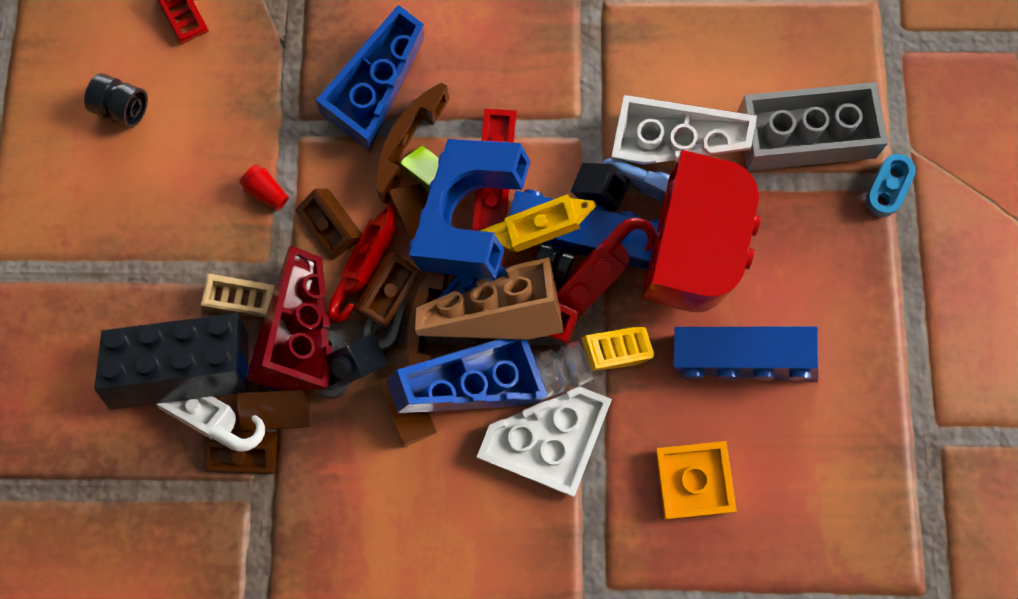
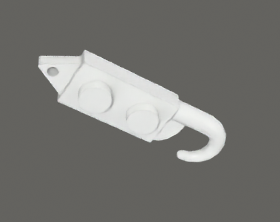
M212 396L156 404L160 410L211 440L213 438L231 450L238 452L249 451L255 448L265 435V425L256 415H253L251 418L256 425V431L251 437L241 439L232 434L231 430L236 421L234 411L230 406Z

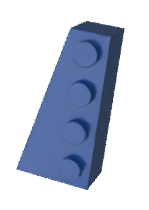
M397 5L316 99L319 113L369 152L424 40V24L400 5Z
M818 326L674 327L673 368L677 374H682V378L690 380L703 379L704 375L717 376L718 379L736 380L741 377L753 378L755 380L778 379L818 382Z

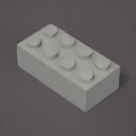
M876 82L744 95L737 113L757 116L751 150L744 151L747 171L876 159L888 145Z

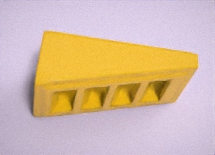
M645 327L620 329L586 335L581 338L591 371L637 366L654 358V351ZM599 343H601L606 360H604Z

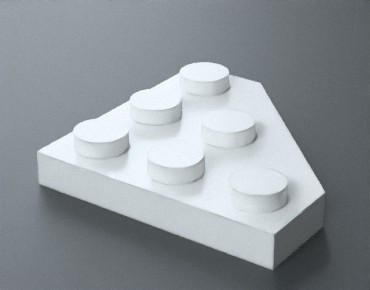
M579 386L549 401L546 400L507 419L492 423L488 427L477 454V459L574 498L612 399Z

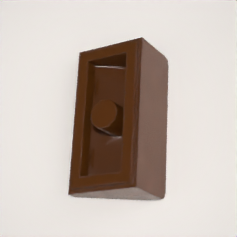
M421 184L395 188L389 191L410 241L415 238L419 226L420 212L425 208L427 197Z
M315 188L295 210L331 260L336 259L357 244L362 235L361 231L329 189Z
M394 252L386 253L356 301L353 311L387 328L420 270Z
M387 378L377 381L405 447L437 433L429 412L397 413L386 382Z
M306 390L238 393L236 396L241 431L256 430V425L251 420L253 415L258 416L263 421L265 430L310 427L309 393Z
M231 430V433L241 439L251 437L255 431ZM265 432L262 441L255 448L242 452L231 450L213 438L211 440L205 437L203 440L205 471L274 474L278 443L277 432Z

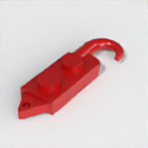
M389 203L374 220L370 219L340 275L342 278L330 299L327 311L330 321L341 323L351 315L355 307L352 303L339 313L348 294L359 291L363 285L367 286L381 257L390 247L392 236L397 229L394 226L396 207Z
M637 217L626 219L620 223L556 290L559 304L579 311L581 313L580 316H582L627 268L629 255L621 242L631 231L635 229L643 230L647 235V243L644 249L645 251L652 249L655 244L656 234L651 223ZM562 314L561 318L568 317V315Z

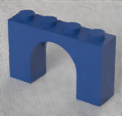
M447 139L444 151L439 156V166L435 178L429 186V196L425 208L420 212L419 226L415 238L411 240L409 246V257L421 271L496 280L505 249L495 233L454 228L451 226V218L457 204L466 195L482 188L523 189L531 161L521 143Z

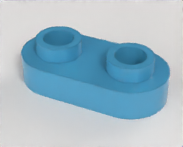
M893 154L887 157L880 165L866 196V206L874 215L879 217L891 216L902 205L916 173L915 165L909 157L902 154ZM890 171H896L899 174V178L893 177ZM878 198H883L887 205H881L878 202Z

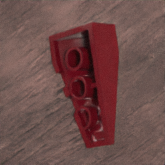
M292 245L288 248L254 348L247 375L248 380L277 390H325L327 388L331 368L325 356L332 353L333 348L329 346L327 332L330 323L329 316L325 315L324 296L326 295L322 257Z

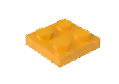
M726 441L655 449L664 520L737 512Z

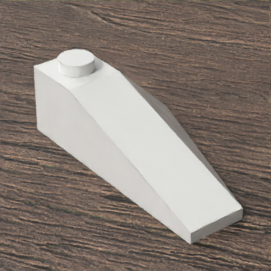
M624 95L611 159L645 165L677 160L681 150L706 156L751 150L757 116Z

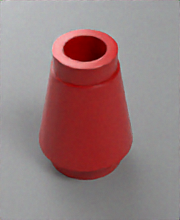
M255 164L240 179L239 184L244 187L243 191L276 211H279L289 200V196L265 167L260 168Z

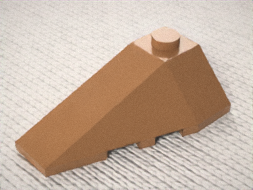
M549 257L516 264L505 269L507 275L489 282L485 278L476 282L477 287L468 292L460 294L454 291L417 307L415 320L417 336L529 340L562 333L561 311Z

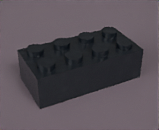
M238 313L101 330L94 390L109 410L247 392L248 333Z

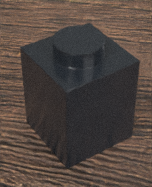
M582 163L570 192L578 199L591 200L596 205L603 206L606 209L619 210L630 180L613 164Z
M374 333L325 356L339 387L362 378L388 364Z

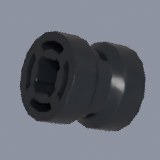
M546 241L542 243L535 260L549 257L551 267L553 268L554 266V269H552L554 281L563 284L576 254L568 250L559 251L555 248L554 244Z

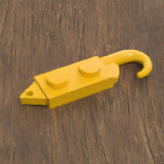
M567 194L506 217L505 221L480 231L494 232L506 250L519 252L580 229L579 224L596 205L594 201L570 198Z

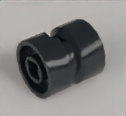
M99 73L91 79L86 88L84 104L85 108L93 114L103 118L112 117L113 122L133 128L142 120L146 112L148 96L147 92L140 87L130 83H123L120 79Z

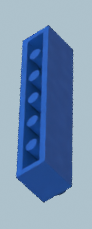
M527 189L524 192L516 190L509 216L553 199L543 197L542 193L535 190ZM596 205L579 224L580 229L547 242L554 244L556 249L568 250L576 254L589 256L620 223L629 218L640 217L631 212H621L620 214L608 212L605 207ZM659 219L648 221L655 229V234ZM635 229L621 242L629 255L627 266L648 270L652 249L645 251L647 235L643 230Z

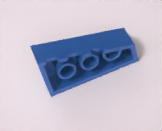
M498 339L398 369L386 379L397 413L533 406L548 398L526 339Z

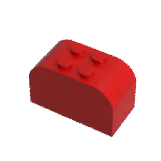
M681 150L669 174L656 231V240L652 249L641 300L688 312H704L716 307L737 286L743 277L745 269L749 270L752 264L754 249L749 248L752 236L755 237L757 235L761 222V216L756 215L759 202L758 187L753 176L744 167L731 161Z

